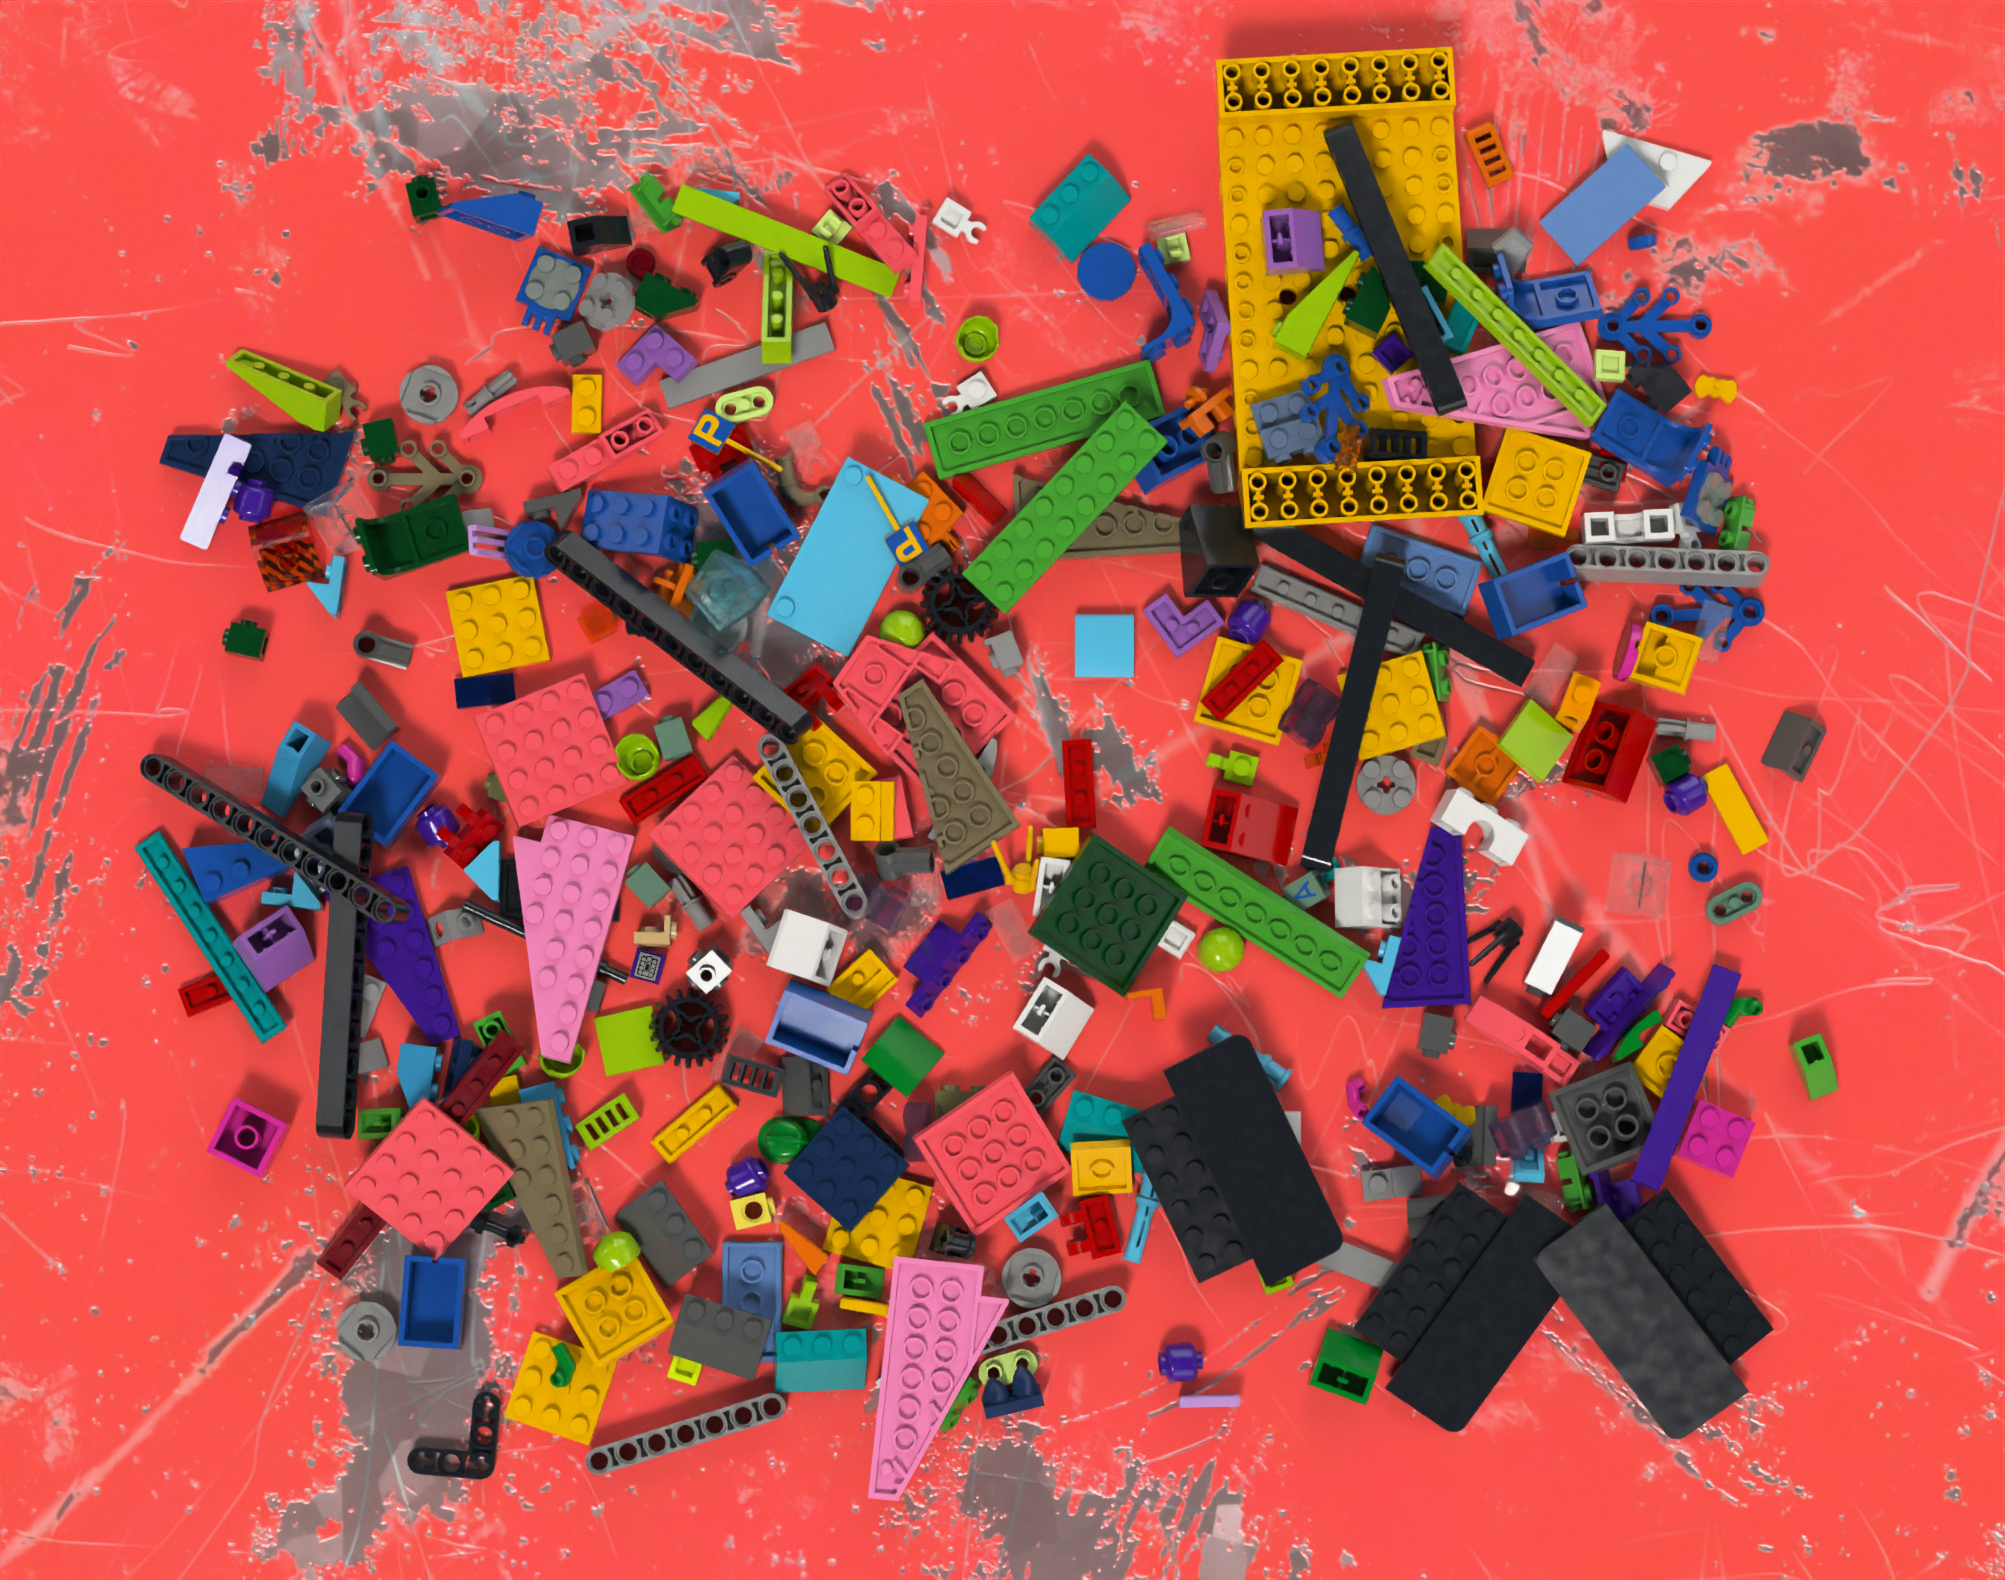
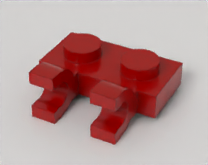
M743 424L735 427L729 438L754 451ZM727 443L724 444L718 455L698 444L689 447L700 475L703 476L709 473L712 481L723 475L720 468L733 462H737L739 465L747 460L749 456Z
M817 661L783 691L811 714L814 720V725L811 728L813 732L823 725L810 709L817 700L822 697L835 712L845 705L832 689L834 678Z
M462 802L455 812L468 822L467 825L457 836L444 825L435 834L448 844L443 853L464 870L494 840L504 826L484 808L481 807L475 813Z
M1107 1194L1078 1201L1079 1211L1059 1216L1061 1227L1083 1222L1087 1240L1066 1245L1069 1257L1090 1251L1092 1260L1122 1252Z

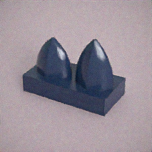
M461 1038L453 1039L442 1097H446L483 1051L481 1047L473 1043L474 1041Z
M1019 1365L1014 1373L1012 1390L1008 1391L1002 1382L991 1377L984 1388L983 1397L981 1398L986 1420L1045 1406L1040 1384L1037 1383L1032 1373L1022 1365Z

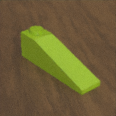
M764 250L761 330L762 364H792L793 274L778 254Z
M1354 250L1287 315L1284 322L1278 320L1271 334L1275 338L1274 348L1305 362L1360 254L1358 251Z
M240 349L226 360L225 366L296 421L309 426L311 429L324 433L339 420L342 390L245 349Z

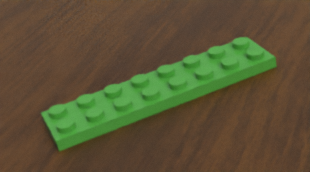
M1148 359L923 423V427L939 481L959 476L960 474L974 472L1089 439L1124 401L1147 422L1156 420L1166 414L1151 363Z
M1124 401L968 566L962 575L1006 615L1168 444V441Z
M1170 826L1144 866L1147 870L1187 896L1186 901L1227 927L1234 929L1249 941L1341 999L1371 955V953Z

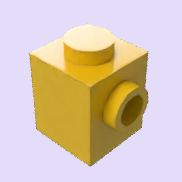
M1079 827L1043 828V836H1037V854H1043V857L1074 860L1079 852Z

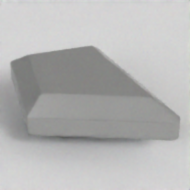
M1514 226L1492 243L1495 254L1503 253L1509 276L1512 278L1534 247L1533 242Z

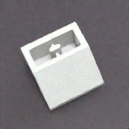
M1367 866L1334 868L1335 928H1401L1400 869Z
M785 909L766 965L802 980L830 987L848 931L833 924Z
M1044 976L1013 1026V1030L1064 1060L1095 1009Z

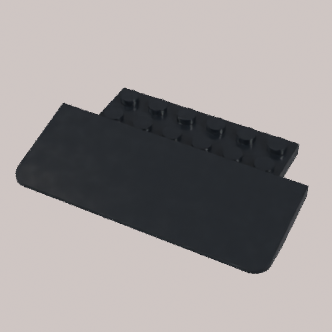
M1239 1034L1232 1035L1164 1068L1163 1072L1174 1096L1122 1120V1124L1199 1283L1253 1259L1265 1286L1268 1287L1335 1253L1341 1247L1343 1242L1342 1232L1253 1045L1247 1037Z
M1457 1181L1353 1325L1354 1329L1402 1362L1385 1386V1389L1449 1432L1462 1430L1560 1297L1538 1268L1537 1255L1544 1246L1569 1228L1571 1224L1526 1193L1510 1215L1507 1216Z
M1667 1188L1660 1190L1622 1222L1619 1221L1606 1203H1602L1539 1251L1537 1255L1538 1268L1668 1437L1673 1439L1686 1437L1749 1392L1729 1365L1774 1330V1328Z

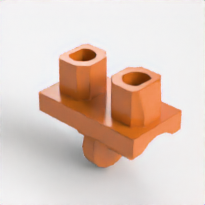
M1189 387L1185 391L1186 401L1184 406L1188 410L1191 408L1196 410L1178 423L1181 429L1185 430L1190 426L1195 434L1201 438L1215 427L1206 415L1207 412H1210L1218 423L1234 413L1230 404L1225 399L1231 394L1227 387L1209 400L1207 399V395L1210 393L1208 388Z
M679 563L675 574L673 571L666 569L663 578L654 577L652 583L659 586L656 593L658 597L664 599L666 603L683 616L690 617L694 608V602L682 598L686 588L699 592L705 577L694 571L693 565Z

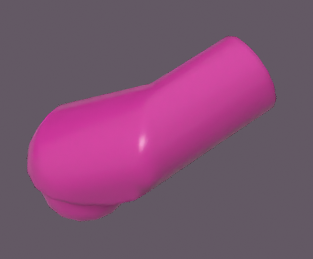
M344 743L336 753L347 763L345 783L348 787L354 788L365 775V761L352 747Z
M1356 1078L1352 1082L1349 1081L1345 1088L1348 1107L1357 1119L1362 1120L1369 1111L1359 1094L1364 1093L1367 1087L1361 1078Z

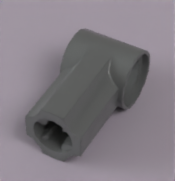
M1218 431L1201 446L1202 457L1207 462L1210 491L1214 492V494H1224L1237 489L1233 457L1236 449V440L1228 431ZM1215 443L1220 445L1222 452L1216 448Z
M937 543L911 563L900 568L896 579L897 586L905 594H914L927 581L935 578L937 572L940 571L942 573L946 570L947 566H951L954 563L945 548L940 543ZM907 572L914 573L918 577V582L915 585H907L903 582L902 576Z
M362 631L353 640V647L359 658L407 670L414 645L379 636L371 631ZM366 638L375 641V648L369 653H363L359 650L360 642Z
M886 841L879 843L873 849L878 876L882 880H896L903 874L934 872V848L899 847L896 842Z

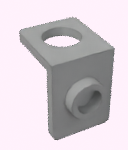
M462 908L444 911L427 919L433 947H439L452 940L479 936L484 933L481 919L463 911ZM437 922H439L443 928V935L441 938L438 936L436 932Z

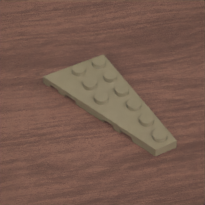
M1012 474L1015 517L1047 483L1037 482ZM1112 502L1057 561L1181 553L1179 521L1181 518L1147 511L1132 505Z
M921 679L900 693L898 698L941 853L945 874L948 876L991 847L992 840L1000 841L1021 827V825L924 680Z
M553 1098L479 1107L474 1115L478 1119L493 1152L514 1169L515 1173L508 1182L557 1278L583 1276L589 1273Z

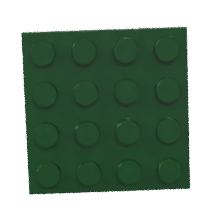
M1091 832L1027 933L1118 995L1125 997L1188 897L1097 834Z

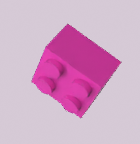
M233 1097L206 1151L259 1178L265 1179L292 1125L241 1099Z
M1702 1099L1695 1100L1673 1156L1727 1179L1733 1178L1755 1122Z

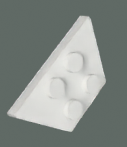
M1604 129L1601 134L1606 161L1625 144H1628L1662 181L1666 188L1647 205L1669 211L1681 196L1689 190L1696 180L1710 167L1712 162Z

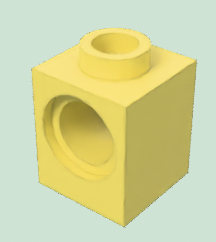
M765 1192L729 1201L737 1231L773 1222L772 1215L777 1214L773 1197L767 1198ZM752 1202L759 1203L763 1209L762 1215L755 1220L748 1218L746 1215V1207Z

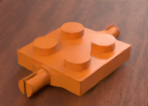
M924 471L906 485L894 473L890 474L889 477L893 481L930 500L917 524V528L928 547L930 548L932 545L942 541L952 553H955L957 549L950 541L958 549L962 544L950 532L954 524L965 514Z
M1479 725L1444 774L1454 780L1459 787L1472 792L1475 795L1474 798L1494 806L1521 767L1496 746L1501 736L1492 734Z

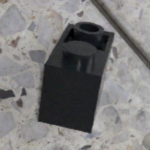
M591 216L567 221L575 257L632 246L627 216Z
M1628 361L1625 363V367L1629 372L1625 377L1636 389L1641 386L1646 391L1647 395L1644 396V399L1654 410L1660 408L1666 414L1692 392L1689 385L1670 363Z

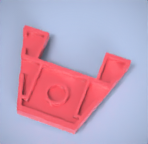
M866 635L832 684L885 756L890 758L905 736L880 719L881 715L914 669H917L941 686L956 663L950 659L940 658L923 651L903 647V645Z

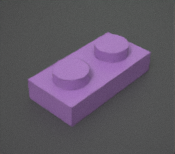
M636 670L627 673L592 693L603 722L650 697Z

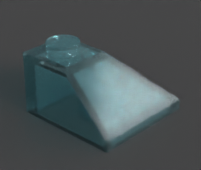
M714 549L684 592L718 633H723L754 612L772 588L755 568L719 549Z

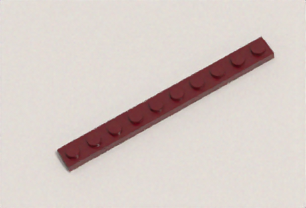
M500 1028L438 1108L463 1127L525 1050V1046ZM362 1203L317 1259V1264L339 1280H342L387 1222Z

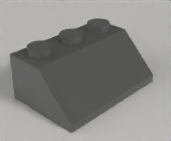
M663 1180L642 1193L615 1215L624 1230L630 1233L641 1248V1254L666 1289L715 1254Z
M686 1293L676 1321L668 1354L754 1381L772 1326V1320Z

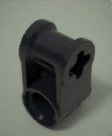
M739 239L716 247L709 255L704 257L700 263L708 269L714 280L712 282L714 288L721 287L735 279L737 274L752 261V250L745 240Z
M936 1221L928 1250L950 1257L956 1256L969 1259L976 1246V1235L964 1231L962 1228Z

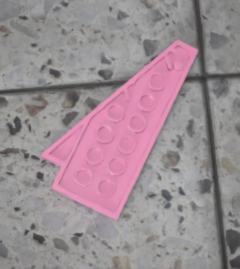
M1580 322L1564 324L1535 333L1607 404L1600 381H1593V359ZM1502 344L1450 359L1468 406L1440 417L1577 440H1587L1592 434L1590 427L1586 428ZM1419 369L1381 380L1391 409L1439 417Z
M548 815L541 842L514 835L513 846L541 1056L571 1064L634 846L635 836L553 815Z
M894 1256L868 1498L891 1501L899 1500L1009 1304V1299L981 1296L984 1266Z

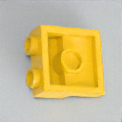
M1646 621L1644 629L1642 628V640L1640 642L1636 641L1639 654L1630 677H1628L1629 680L1657 690L1660 688L1685 696L1704 639Z

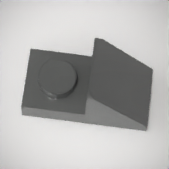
M581 489L525 501L523 506L526 516L528 518L533 517L536 521L551 517L550 513L556 512L559 529L563 532L583 502L584 497Z

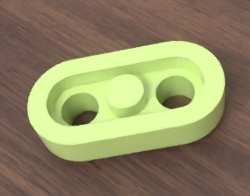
M756 386L721 396L716 403L715 410L717 415L737 424L768 415L773 409L774 400L767 388ZM757 398H762L765 401L764 405L760 408L754 406V401ZM728 406L736 408V412L733 415L726 414L725 409Z
M1019 1349L987 1359L979 1368V1378L986 1386L990 1379L988 1370L995 1367L1000 1372L999 1377L996 1379L1004 1385L1011 1384L1017 1369V1361L1020 1358L1026 1359L1028 1361L1026 1369L1033 1375L1037 1369L1036 1357L1029 1350Z

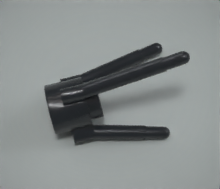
M827 245L823 246L829 284L820 281L812 285L807 278L802 277L783 252H779V257L806 291L818 312H827L837 305L838 299L835 294L840 289L836 284L831 255Z
M1507 917L1503 922L1498 919L1491 926L1467 938L1468 945L1494 932L1492 936L1495 940L1469 962L1471 967L1481 961L1498 945L1503 948L1507 946L1484 978L1485 984L1490 982L1510 953L1520 945L1518 939L1524 935L1520 926L1510 917Z

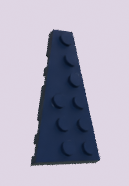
M355 432L232 434L252 444L237 480L241 481L242 484H248L249 478L266 481V487L274 491V500L329 517L356 437ZM168 435L159 463L206 478L224 435Z

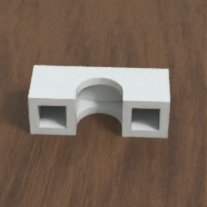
M1673 508L1643 510L1634 514H1614V511L1584 513L1580 518L1582 544L1616 546L1670 543L1675 538Z
M1459 787L1458 789L1446 790L1430 821L1453 836L1465 835L1469 826L1473 822L1477 823L1483 831V841L1477 851L1499 866H1512L1529 836L1521 830L1522 826L1512 819L1507 818L1505 820L1497 815L1499 811L1495 807L1487 803L1481 804L1473 799L1475 795L1465 788Z

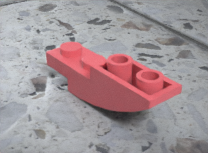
M846 172L823 189L825 195L847 223L852 226L862 241L895 275L918 258L915 250L885 219L879 208Z
M650 408L600 434L598 439L547 466L546 470L560 493H564L583 482L585 484L625 461L662 436L664 431Z
M1481 995L1477 997L1463 1019L1505 1051L1517 1055L1560 1087L1567 1085L1581 1063L1561 1049V1045L1552 1038Z

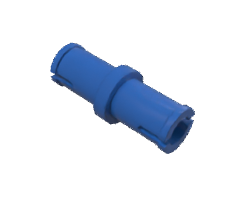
M1342 203L1330 211L1327 215L1343 234L1342 240L1344 242L1348 241L1353 250L1360 253V261L1364 262L1371 257L1372 254L1360 224L1357 225L1344 207V204Z

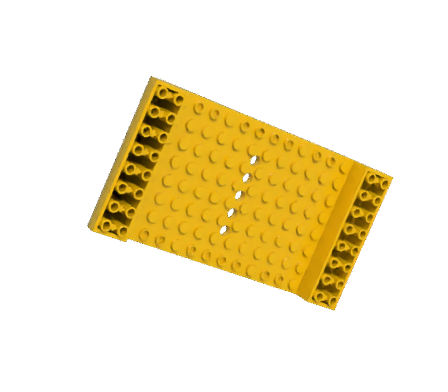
M1452 47L1216 60V148L1227 319H1230L1231 326L1228 340L1234 411V435L1236 440L1237 482L1244 529L1484 515L1480 456H1476L1474 423L1390 408L1381 380L1418 369V366L1413 356L1394 374L1390 375L1371 355V352L1393 333L1411 351L1383 281L1382 284L1391 308L1376 340L1344 325L1346 315L1342 314V311L1347 302L1342 301L1339 297L1305 362L1274 348L1275 338L1271 336L1278 320L1284 322L1287 315L1309 292L1315 289L1354 251L1348 241L1344 242L1342 240L1343 234L1327 215L1343 203L1357 225L1359 224L1324 138L1323 130L1350 120L1353 122L1410 261H1425L1426 263L1435 249L1444 243L1463 262L1453 121L1456 94ZM1288 208L1320 211L1325 271L1266 276L1260 221L1262 211ZM1373 256L1364 262H1361V259L1358 257L1344 287H1349L1354 291V300L1359 292L1355 285L1362 271L1368 274L1371 266L1377 268ZM1284 290H1290L1295 294L1296 301L1291 305H1285L1280 301L1279 294ZM1447 292L1444 304L1436 302L1445 321L1456 300L1449 292ZM1469 345L1465 354L1469 353ZM1447 351L1450 359L1458 357V355ZM1339 354L1349 365L1348 377L1358 394L1363 393L1370 400V407L1362 413H1355L1350 407V400L1341 388L1340 395L1356 421H1363L1368 429L1381 428L1427 432V459L1364 461L1363 438L1359 440L1351 439L1348 435L1347 427L1338 415L1336 440L1341 445V453L1338 459L1329 464H1323L1317 460L1315 454L1304 456L1303 453L1293 455V460L1284 464L1276 465L1275 461L1267 463L1249 407L1262 401L1301 390V382L1304 379L1321 372V365L1327 356ZM1328 381L1322 384L1319 392L1309 396L1311 403L1328 392ZM1327 408L1321 411L1318 417L1323 435L1325 433ZM1387 439V452H1391V439ZM1399 439V453H1403V439ZM1411 439V453L1416 454L1415 439Z

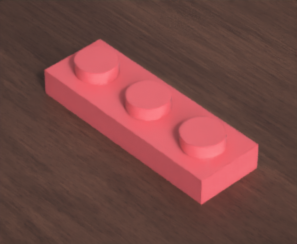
M916 215L915 223L909 224L908 240L914 241L913 249L918 256L917 259L906 266V269H911V280H905L904 298H909V307L921 308L928 215Z

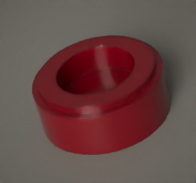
M640 248L633 250L627 256L626 267L632 277L643 279L647 272L650 274L654 273L656 262L650 251Z

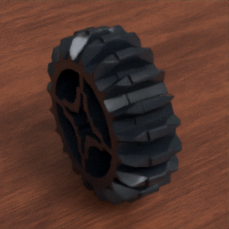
M959 564L957 567L958 573L953 574L951 566H947L946 573L948 576L944 577L939 571L936 573V578L939 580L938 583L931 579L927 581L928 586L933 590H922V595L930 599L921 601L920 607L930 609L922 613L923 619H933L927 624L929 630L938 626L939 628L935 632L937 637L946 632L945 641L950 643L952 635H956L957 644L961 645L963 642L962 636L967 635L969 643L974 642L972 634L974 632L980 638H983L985 634L981 627L984 626L991 630L993 625L987 619H998V614L990 611L997 607L984 594H965L961 591L958 582L972 583L962 575L963 565ZM949 585L952 594L949 601L942 603V606L935 607L939 592ZM955 591L962 602H969L968 605H965V618L958 607H951L952 604H955ZM985 602L983 614L971 625L968 615L971 608L978 606L979 603ZM955 615L959 618L962 627L950 626L939 616Z
M688 988L687 997H683L681 989H677L676 995L678 999L673 1000L669 994L665 995L666 1000L670 1004L665 1007L661 1002H658L656 1006L663 1011L662 1014H651V1017L659 1020V1023L650 1024L649 1029L658 1030L659 1034L651 1036L650 1039L652 1042L658 1040L662 1042L655 1048L656 1052L659 1053L665 1048L668 1050L663 1057L665 1061L670 1060L672 1055L676 1056L674 1065L677 1067L682 1059H685V1066L688 1069L692 1066L691 1059H696L698 1067H702L703 1061L701 1057L706 1056L709 1062L714 1061L713 1056L709 1052L714 1049L716 1053L721 1054L722 1049L716 1046L717 1042L725 1044L728 1042V1039L720 1036V1033L729 1032L730 1027L721 1026L720 1022L728 1020L729 1017L727 1014L718 1016L717 1013L724 1008L721 1003L714 1008L711 1006L716 999L715 996L711 995L707 1001H704L705 992L702 989L698 992L697 997H693V988ZM684 1004H697L707 1009V1011L698 1016L689 1017L680 1006ZM673 1011L678 1020V1028L667 1038L665 1024L668 1016ZM681 1015L691 1024L697 1023V1028L694 1029L697 1030L695 1035L698 1041L688 1032L681 1034L682 1028H685L682 1026L684 1022L681 1019ZM713 1018V1036L706 1045L700 1031L707 1021ZM690 1039L699 1051L691 1053L681 1052L673 1048L672 1045L681 1040Z

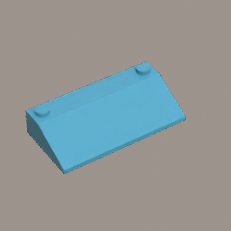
M849 457L846 458L766 614L848 658L897 565L896 560L883 540L895 530L865 477L869 475L872 478L899 527L910 520H913L917 526L930 501Z

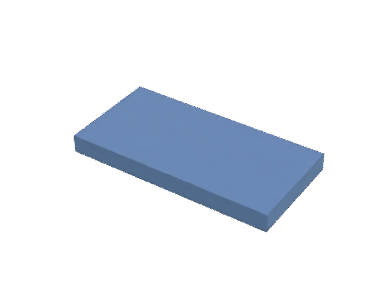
M1625 144L1540 220L1539 224L1571 260L1579 266L1659 195L1666 186L1628 144Z
M1372 524L1359 562L1373 570L1377 552L1406 559L1400 585L1450 614L1464 619L1483 562Z
M722 1242V1305L772 1320V1326L760 1362H773L772 1333L782 1332L783 1242Z

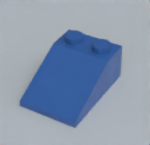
M519 191L518 194L513 193L452 202L439 208L436 215L516 242H521L534 236L543 202L535 200L536 196L534 194Z
M1183 406L1149 423L1168 441V444L1135 477L1144 495L1206 463L1201 454V446L1216 433L1214 428L1199 438L1190 426L1182 430L1178 425L1179 422L1196 409L1191 408L1188 410ZM1215 443L1216 448L1222 452L1220 445Z

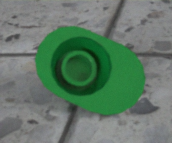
M774 1117L767 1121L760 1129L758 1147L762 1155L770 1162L791 1165L823 1127L817 1122L808 1119Z

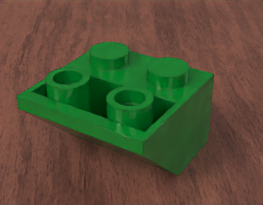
M1327 1327L1307 1384L1366 1405L1377 1376L1384 1349Z

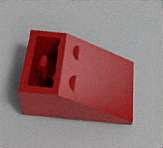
M1213 787L1200 846L1208 851L1287 867L1299 808Z

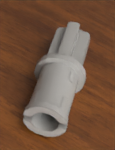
M506 370L489 385H482L483 389L464 403L463 406L474 417L486 406L506 394L517 385L518 381L512 372Z
M1659 717L1655 730L1658 735L1683 738V741L1694 739L1713 743L1716 734V724L1690 721V718L1678 720Z
M682 874L669 882L670 888L683 906L681 910H686L699 932L715 922L701 903L702 897H697Z

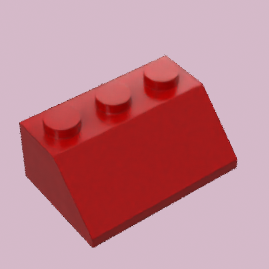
M1595 700L1589 718L1579 734L1561 782L1600 798L1626 804L1657 721L1636 709Z

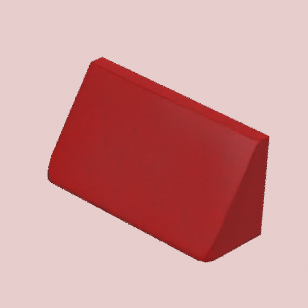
M970 473L960 474L952 480V488L991 526H995L1007 514L1008 510Z

